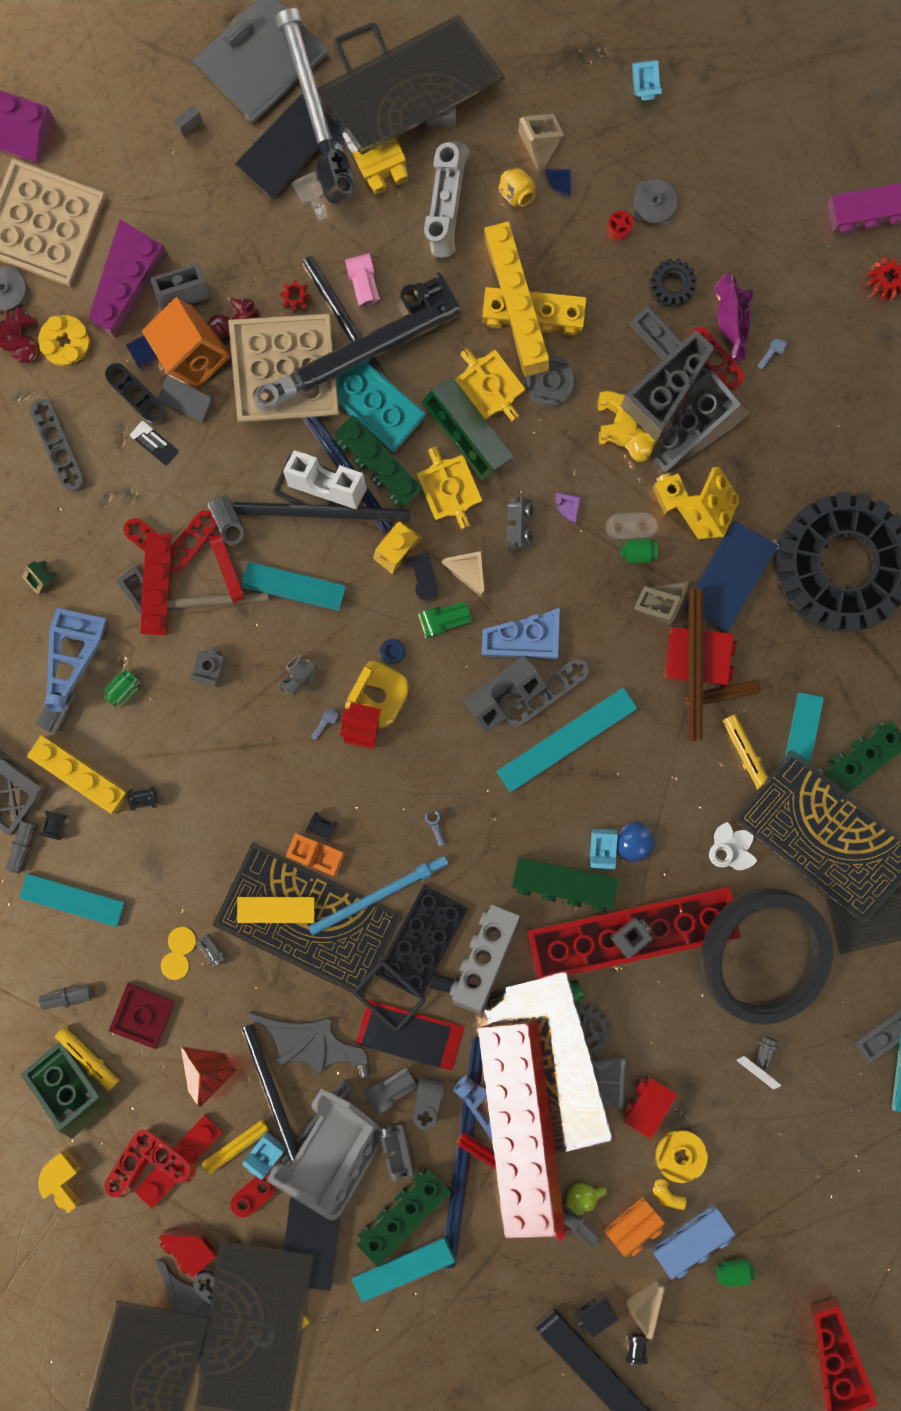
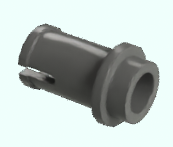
M207 934L201 938V941H197L196 945L199 946L209 960L208 964H212L215 968L227 959L225 957L226 952L221 951L210 937L211 935Z
M764 1036L763 1040L759 1041L761 1046L754 1064L761 1070L770 1071L775 1051L779 1050L777 1046L778 1041Z

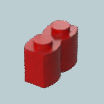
M351 702L349 708H344L340 736L344 737V744L374 750L381 709Z

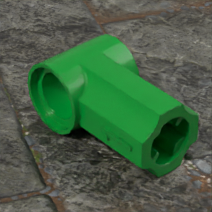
M466 601L444 608H431L418 613L425 638L443 634L448 629L472 622Z

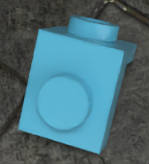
M658 60L632 63L634 94L641 96V100L655 99L656 94L662 93Z
M592 829L590 844L591 868L603 871L616 869L617 830Z
M266 1132L242 1165L250 1173L256 1175L259 1179H263L283 1154L285 1148L281 1142Z

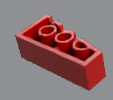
M837 1297L812 1305L826 1411H863L878 1406L875 1392Z

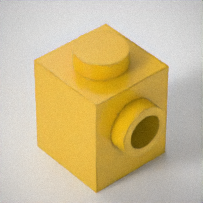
M671 473L664 474L657 478V483L652 487L664 515L678 509L676 502L679 497H688L679 474L673 476Z

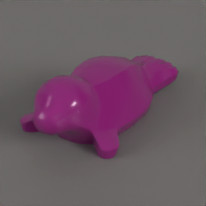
M726 273L715 286V294L719 300L718 323L722 333L732 346V360L741 362L746 359V347L750 332V303L753 298V290L747 289L744 291L738 286L735 276L732 273Z

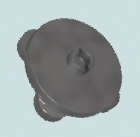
M659 179L640 182L637 185L633 198L634 219L639 222L646 221L652 224H670L677 207L676 188Z
M14 266L0 267V314H2L5 310H13L19 305H25L29 301L26 283L19 270Z

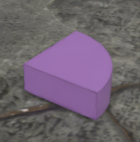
M556 492L555 501L558 511L565 519L576 523L581 497Z

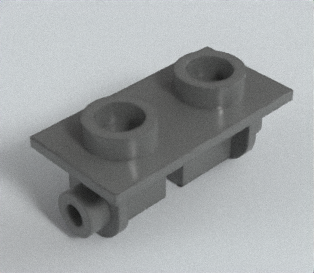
M520 496V498H510V503H508L507 521H516V526H507L506 544H508V549H518L520 547L530 550V543L533 541L531 518L534 516V506L532 500Z
M404 1125L385 1126V1128L381 1129L382 1134L380 1138L384 1153H391V1157L385 1158L388 1176L392 1178V1181L400 1180L406 1176H415Z

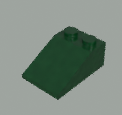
M60 1042L21 1073V1076L57 1130L71 1139L112 1105L98 1084L87 1074L84 1067Z

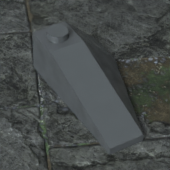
M712 369L691 387L688 392L689 396L682 408H678L675 413L677 416L669 429L665 430L650 455L665 474L671 472L730 431L750 413L736 394Z

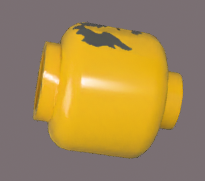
M523 169L507 170L502 174L499 192L512 206H526L534 199L536 184Z

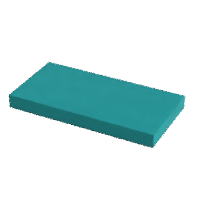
M368 363L336 378L338 405L351 416L354 415L371 434L393 453L400 448L427 416L423 410Z

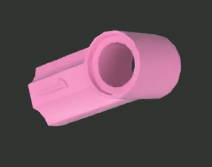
M367 253L345 259L350 281H353L359 307H368L380 302L373 277L375 273L370 254Z

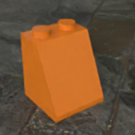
M175 297L142 330L166 373L197 389L231 357V352L194 307L178 297Z

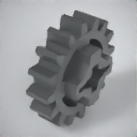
M578 1004L577 1011L570 1007L573 1019L583 1015L582 1020L575 1023L583 1055H585L587 1061L590 1060V1054L592 1053L599 1057L598 1050L600 1048L603 1050L608 1049L604 1042L612 1040L609 1035H606L607 1032L612 1030L611 1026H605L609 1018L607 1016L600 1017L602 1014L600 1008L593 1012V1005L591 1004L588 1005L587 1010L583 1008L582 1004ZM593 1017L599 1022L601 1031L594 1029L592 1026ZM587 1022V1029L591 1033L590 1035L586 1034L581 1039L578 1029H583ZM593 1040L598 1041L593 1047L586 1049L588 1043Z

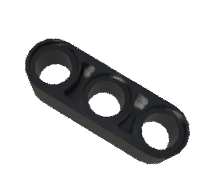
M119 363L109 365L105 371V378L112 388L147 423L153 426L164 423L167 413L160 401L125 366ZM115 373H124V378L120 382H113ZM137 389L142 391L139 399H130L132 391ZM152 407H158L160 409L159 414L154 418L148 417V411Z

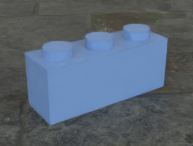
M713 1204L651 1249L672 1280L674 1277L681 1278L690 1271L689 1267L694 1263L706 1261L711 1256L710 1252L717 1247L721 1249L730 1244L735 1234L715 1204Z

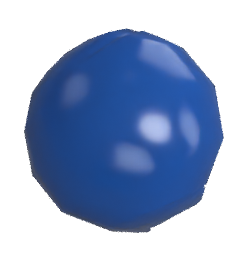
M640 822L629 823L618 833L616 852L621 859L629 863L645 860L655 847L653 832L648 826Z

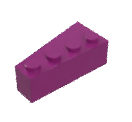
M121 219L119 220L88 317L93 325L113 337H116L149 284L151 277L155 274L167 254L163 244Z

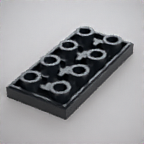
M303 93L235 163V167L271 200L320 150ZM324 111L331 136L333 137L340 129V125Z
M423 884L383 961L388 963L423 995L468 908ZM383 966L377 971L376 976L415 996Z
M290 1196L283 1254L307 1257L303 1288L331 1291L340 1216L335 1220H329Z

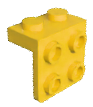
M713 467L701 495L679 497L676 507L698 539L724 537L738 506L739 497L720 467Z

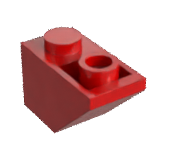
M166 1229L159 1237L162 1249L168 1255L172 1253L178 1261L176 1262L178 1268L185 1275L189 1274L192 1278L216 1258L219 1252L203 1232Z

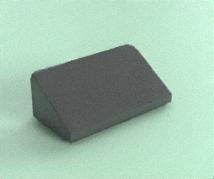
M169 375L165 378L158 397L161 403L203 423L214 402L210 396Z

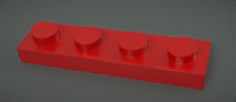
M145 533L139 634L166 635L172 534Z
M204 1114L174 1148L195 1163L224 1131ZM169 1153L161 1163L164 1164L168 1161ZM176 1164L172 1166L180 1169L181 1175L186 1173L184 1170L185 1166H178ZM156 1167L134 1192L153 1209L177 1182Z

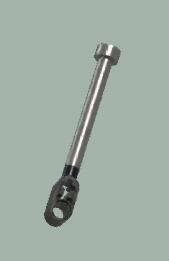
M296 8L286 9L279 12L275 19L279 31L285 32L322 155V159L317 163L316 169L324 196L330 203L339 204L354 191V178L346 154L340 149H335L299 29L303 24L300 12Z

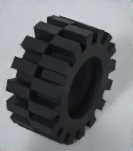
M671 258L667 262L662 261L654 269L650 281V292L652 296H655L654 300L657 303L659 301L662 302L661 306L670 305L669 308H674L675 305H678L680 307L692 297L696 288L697 277L693 274L694 269L692 267L689 268V263L686 261L683 264L680 262L681 259L673 261ZM672 274L679 276L683 283L682 288L677 292L668 291L663 284L666 276Z

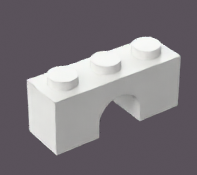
M295 450L283 470L288 487L353 509H357L367 490L363 473L343 466H339L336 473L329 472L320 466L316 457Z

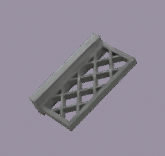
M0 750V775L7 778L9 788L0 790V793L9 792L12 804L10 807L0 808V811L13 810L14 821L9 827L2 822L0 812V829L10 836L19 826L20 820H23L39 795L45 791L48 784ZM23 790L31 797L26 804L17 805L14 791Z

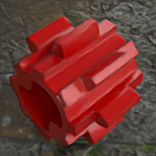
M294 280L291 285L284 283L286 290L283 293H279L280 298L285 300L283 303L284 309L291 307L295 314L300 308L306 310L305 302L311 300V295L306 294L307 285L301 284L300 286L297 280ZM299 293L300 299L292 301L291 294Z

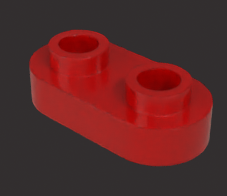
M267 1173L263 1179L254 1176L233 1195L230 1207L236 1216L241 1218L250 1216L273 1196L276 1186L267 1181L270 1174ZM264 1183L267 1186V1190L264 1192L260 1191L258 1185ZM239 1201H246L248 1207L245 1209L240 1208Z

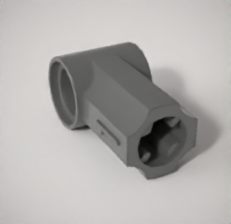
M228 494L208 502L207 504L224 542L230 545H238L243 542L245 530L239 521ZM233 526L237 527L240 531V537L236 541L229 540L226 535L227 530Z
M73 688L67 698L63 712H55L44 707L36 725L46 731L57 734L71 704L76 700V690Z
M405 1067L385 1081L381 1080L375 1083L363 1093L378 1115L393 1106L396 1100L418 1087V1084L409 1069Z

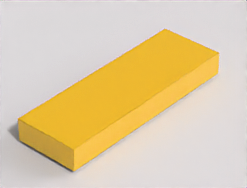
M237 897V923H315V897Z

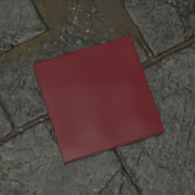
M128 982L109 1032L157 1049L176 1001Z

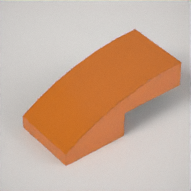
M295 833L285 857L336 877L346 853Z

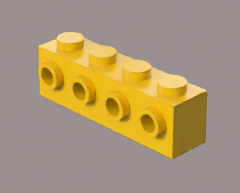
M486 287L482 323H486L491 328H501L502 325L511 326L501 289ZM529 292L541 333H552V330L562 331V334L567 336H576L577 333H582L586 297Z

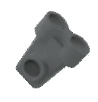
M301 655L296 656L286 666V670L290 675L287 678L285 677L278 685L279 688L287 695L291 694L294 696L303 684L308 685L316 677L314 671L318 667L311 660L304 659Z

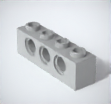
M494 905L490 906L489 911L484 910L479 922L482 925L479 935L475 933L469 948L473 950L470 957H465L461 964L460 972H462L460 981H455L450 991V995L453 996L452 1002L454 1005L482 1016L521 922L519 915ZM492 930H497L501 933V937L496 941H491L487 938V934ZM489 954L491 961L488 964L482 965L477 962L479 955ZM472 977H478L482 982L478 988L473 989L468 987V980Z

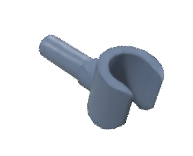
M779 338L774 339L757 367L762 370L774 352L782 355L787 342Z
M333 709L326 710L311 738L316 740L326 727L327 722L335 725L340 713Z
M435 810L437 820L430 822L427 813L425 814V820L429 826H432L438 845L442 846L445 843L439 826L441 818L438 811Z

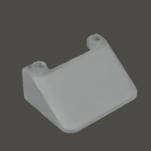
M320 1089L312 1102V1109L320 1115L319 1119L290 1168L281 1164L275 1165L267 1181L325 1218L335 1220L343 1212L382 1144L380 1135L383 1128L351 1103Z

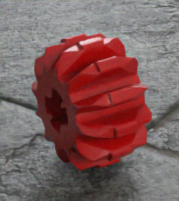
M883 257L880 263L875 261L872 265L873 270H869L867 276L871 278L867 282V286H874L872 295L880 292L881 300H884L887 295L891 300H894L897 294L901 295V263L900 265L896 264V257H893L890 262L887 257ZM886 275L891 276V282L886 281V279L888 278L885 277Z

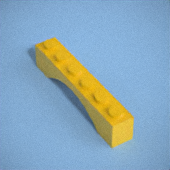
M509 221L485 227V243L504 298L523 375L527 377L549 371L548 354Z

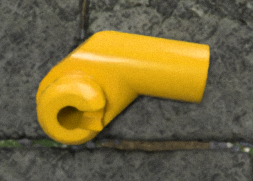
M656 1180L653 1194L659 1203L664 1207L684 1210L686 1197L672 1195L668 1189L669 1183L666 1180Z

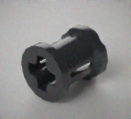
M155 785L150 786L149 789H128V801L131 811L136 810L138 807L146 806L157 808L158 801Z
M46 810V821L43 831H40L39 835L62 840L60 834L64 820H67L68 816Z
M315 811L305 832L308 834L312 832L325 838L326 842H329L338 822L326 820Z
M641 1332L627 1333L629 1348L626 1362L637 1365L648 1364L646 1351L647 1342L650 1339Z

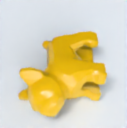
M615 391L600 392L598 411L610 409L616 414L613 424L601 426L599 445H605L607 442L615 443L626 447L634 461H646L658 440L656 442L620 407L626 394H619Z

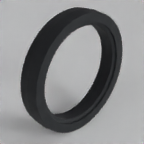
M776 888L753 890L740 895L728 903L709 926L701 950L702 977L714 1000L729 1014L743 1021L762 1025L788 1020L806 1009L823 989L833 961L832 936L822 914L801 896ZM772 907L787 908L795 911L804 920L811 937L810 962L800 982L787 995L770 1003L756 1005L735 999L728 990L722 973L723 952L732 932L745 918L757 911Z

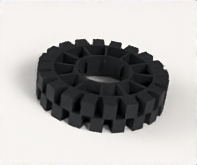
M850 492L837 493L831 497L827 495L807 505L788 523L786 530L782 532L778 542L779 549L775 553L774 565H777L778 570L775 573L777 585L782 586L784 593L781 595L787 605L792 604L796 609L794 613L802 620L808 619L812 622V626L822 630L825 628L831 629V632H857L881 623L898 611V607L901 605V516L898 512L893 515L889 511L890 506L881 500L874 502L870 500L871 496L858 493L856 496L850 495ZM841 536L842 539L852 537L862 542L860 545H865L870 552L872 558L869 560L872 563L871 574L869 578L865 577L863 579L865 583L861 587L851 589V586H847L846 589L840 588L832 584L833 580H828L824 575L821 567L824 565L821 562V554L824 547L828 548L830 546L828 542L831 539Z

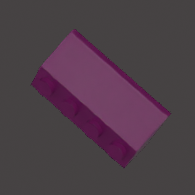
M0 90V151L37 163L54 119L48 106Z

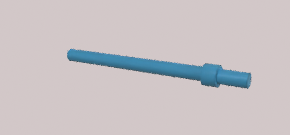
M445 856L427 865L423 863L417 866V870L308 926L313 936L420 879L422 881L428 879L432 873L449 864Z

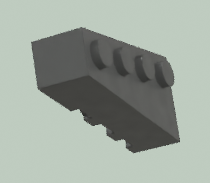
M695 330L625 395L620 407L657 442L704 367L714 347Z

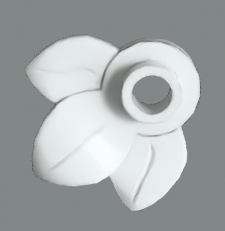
M728 822L720 825L714 833V845L709 850V859L712 864L717 867L731 866L736 870H744L753 866L757 860L752 854L747 852L753 840V832L747 830L733 832ZM719 850H724L726 853V857L723 860L717 857Z

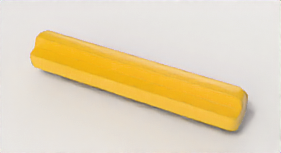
M260 1120L204 1160L201 1165L205 1172L211 1174L263 1137L270 1130L266 1122Z

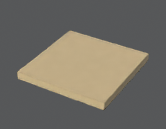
M12 158L0 188V261L71 287L107 197L106 193Z
M330 314L235 319L228 321L238 423L339 416L336 378L306 393L303 390L298 391L297 396L277 405L271 412H261L254 404L256 390L259 386L266 383L270 384L286 375L291 377L295 375V369L306 366V364L333 351ZM267 393L260 395V399L265 403L273 401L272 396Z

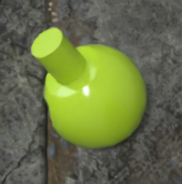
M577 1183L567 1191L565 1204L571 1212L581 1215L592 1211L597 1204V1199L606 1197L607 1192L603 1186L593 1189L588 1184Z

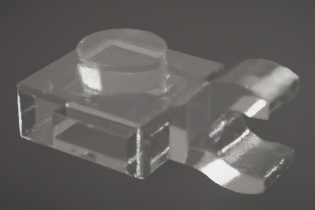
M315 172L292 182V186L303 207L311 204L318 221L328 217L320 200L325 196Z

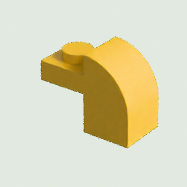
M66 1148L44 1166L39 1176L38 1186L43 1199L53 1193L56 1205L61 1210L65 1209L69 1213L81 1201L66 1181L74 1176L81 1167Z

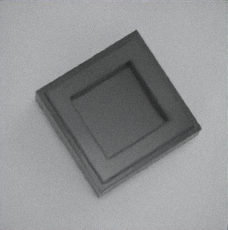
M192 106L175 120L178 131L184 137L203 120L200 112L195 106Z

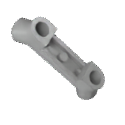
M458 141L441 144L437 148L433 167L436 169L430 216H426L424 234L429 239L431 254L440 258L449 257L456 251L454 240L464 165L470 155L468 147Z

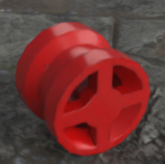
M623 210L614 212L610 216L607 225L609 236L617 241L628 238L633 227L632 216Z

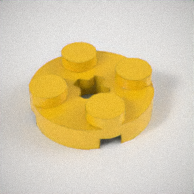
M69 315L52 316L41 328L39 348L51 363L61 367H69L79 360L82 361L89 352L90 336L85 326L77 318ZM68 335L71 343L60 347L59 338Z
M688 1130L669 1131L660 1139L655 1151L656 1164L667 1179L676 1183H686L694 1178H698L704 1172L708 1161L705 1145L696 1134ZM681 1149L686 1150L687 1161L676 1162L677 1157L674 1156L675 1153L680 1152Z

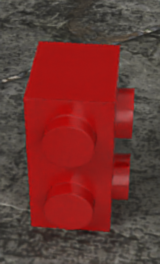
M648 1075L646 1080L642 1078L637 1085L635 1092L638 1094L633 1102L628 1101L622 1111V1115H624L622 1120L628 1126L652 1139L678 1094Z

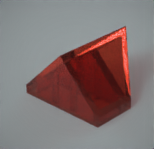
M181 1047L188 1091L196 1104L201 1107L232 1076L236 1068L228 1056L223 1053Z

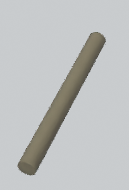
M259 591L244 592L245 600L237 603L269 601V594ZM230 594L171 598L168 599L167 607L168 609L233 604Z

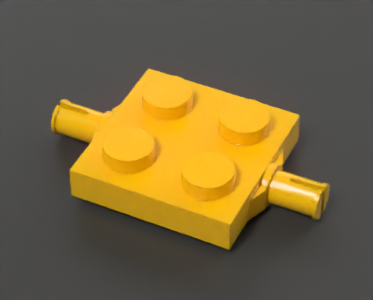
M469 348L465 349V352L462 351L460 355L469 366L455 381L483 418L487 420L495 413L504 411L511 422L515 421V418L518 419L520 415L511 404L515 398L525 392V388L497 351L493 350L487 356L479 359L475 358Z
M438 446L434 447L435 454L432 448L428 450L434 464L427 470L417 473L416 476L423 488L435 521L448 516H456L460 529H465V525L466 527L471 526L465 512L470 507L482 503L481 496L465 458L460 455L453 459L443 460Z

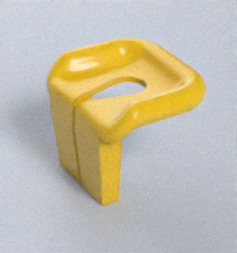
M370 661L364 666L346 700L345 708H349L351 702L380 708L379 728H385L393 723L408 695V681L398 671L378 661ZM367 685L381 688L385 691L386 698L383 702L376 703L363 691Z

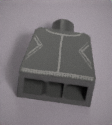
M624 1056L592 1058L588 1061L585 1059L597 1103L623 1108L626 1058Z

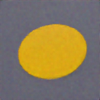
M186 927L175 928L168 937L169 948L178 955L190 953L196 944L194 933Z
M174 952L165 955L161 962L162 973L171 980L183 978L189 969L187 958Z

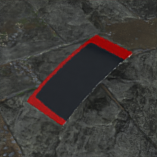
M368 1000L395 1026L409 1013V1011ZM366 1006L356 1044L452 1071L464 1026L415 1013L401 1030L396 1032Z

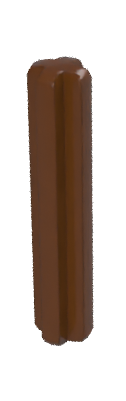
M753 680L704 690L703 705L758 694L761 692L759 680ZM688 694L686 695L687 705H688Z

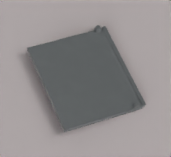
M257 0L192 60L193 64L253 124L299 82L285 32L279 31L275 19L279 12L286 10L278 0ZM302 24L299 29L311 69H313L329 52Z

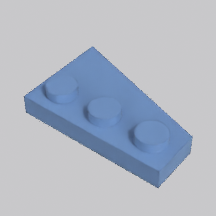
M560 608L544 614L532 615L519 621H511L483 629L482 656L520 658L524 655L525 658L558 659Z

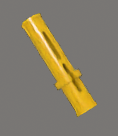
M734 714L722 720L744 762L742 766L744 769L747 768L756 788L758 789L770 783L771 780L768 778L760 762L762 758L757 756L737 715ZM735 729L737 730V732H738V734H739V736H740V738H741V740H742V742H743V744H744V746H745L746 749L743 748V746H742V744H741V742H740V740H739V738H738V736H737V734H736V732H735ZM747 753L750 755L758 773H756Z
M67 1026L63 1027L55 1035L54 1038L88 1070L87 1074L90 1077L94 1076L108 1092L120 1081L104 1065L105 1061L103 1059L99 1060Z

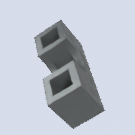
M523 655L463 700V703L485 732H488L506 718L502 711V706L508 698L518 695L528 702L544 690L547 685L538 671Z

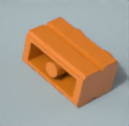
M642 1196L610 1223L604 1231L626 1258L629 1254L632 1256L638 1254L644 1247L642 1243L649 1237L651 1239L658 1237L664 1230L662 1226L665 1225V1222L646 1198Z

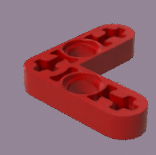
M200 511L176 541L171 544L170 557L176 558L179 555L180 551L176 550L178 546L189 555L186 558L182 554L178 559L181 564L178 567L175 565L170 567L169 572H182L208 541V537L212 536L218 526L211 511ZM210 516L212 517L210 520L212 526L210 528L208 526H205L201 530V532L205 534L204 537L201 538V536L192 529L195 526L199 530L203 524L200 521L201 518L204 517L207 519ZM138 518L129 519L123 527L124 535L144 551L145 539L142 545L139 544L143 539L137 534L131 536L132 531L130 527L140 524L139 530L144 534L148 531L151 533L157 532ZM188 535H194L198 540L197 545L192 549L184 546V539Z
M139 1130L135 1133L107 1177L105 1191L110 1197L123 1198L127 1196L148 1162L152 1163L172 1180L188 1183L195 1177V1164L155 1132ZM143 1137H147L148 1146H144ZM163 1149H167L169 1158L163 1164L159 1160V1154ZM133 1156L137 1161V1165L133 1171H129L127 1161ZM174 1164L185 1166L186 1175H181V1170L172 1166ZM116 1181H120V1182H119V1186L121 1187L120 1190H116V1189H117V1186L115 1185V1182H116Z

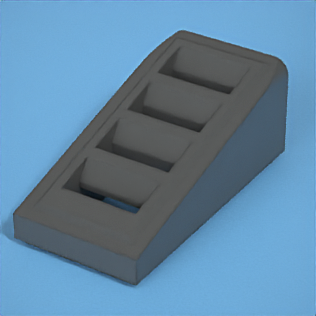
M134 565L115 578V580L141 615V602L138 603L136 599L142 596V589L135 594H132L131 590L143 582V573L137 565ZM137 574L139 578L126 586L124 582Z

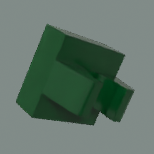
M33 561L27 565L22 575V578L38 596L46 591L56 576L55 571L50 574H46L43 571L48 564L46 561L38 563Z

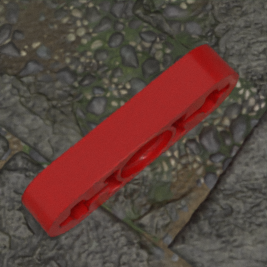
M703 327L694 328L689 336L697 330L714 347L712 353L717 352L722 356L721 364L712 365L707 360L704 366L708 370L712 369L731 390L737 389L744 379L741 368L732 360L707 329ZM726 363L729 364L726 368L727 372L731 375L737 374L735 379L737 383L733 381L728 383L726 381L728 375L724 370L721 374L718 372Z
M218 533L208 537L233 604L245 600L221 534Z

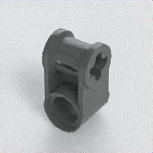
M420 1077L414 1109V1123L419 1129L428 1130L435 1125L439 1106L442 1102L445 1082ZM424 1111H428L432 1119H428L426 1123H421V1118L418 1117V1114L422 1115Z

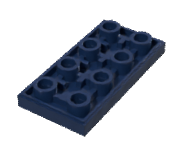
M735 520L732 522L694 588L703 589L704 621L728 633L778 547L777 544ZM689 598L683 607L687 611H689Z

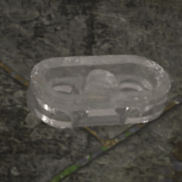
M648 513L614 514L606 523V532L614 540L650 538L657 529L655 518ZM615 524H621L623 530L621 532L615 531ZM639 524H647L648 530L641 531L639 529Z

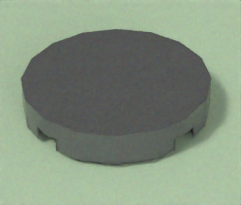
M548 356L549 371L525 377V388L529 397L535 403L544 407H555L563 404L571 396L575 387V375L565 360L556 356Z

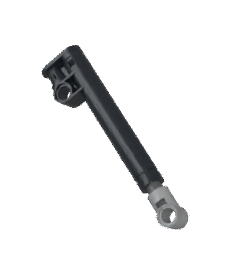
M436 272L433 274L432 279L424 283L418 282L414 285L409 284L403 287L397 299V305L403 317L306 364V366L295 369V375L291 377L286 375L270 384L266 383L259 386L254 398L255 407L261 412H271L277 405L297 396L298 391L303 390L306 393L460 317V307L442 274ZM411 295L415 298L416 302L408 303L404 296ZM267 393L272 396L273 401L265 403L260 399V395Z

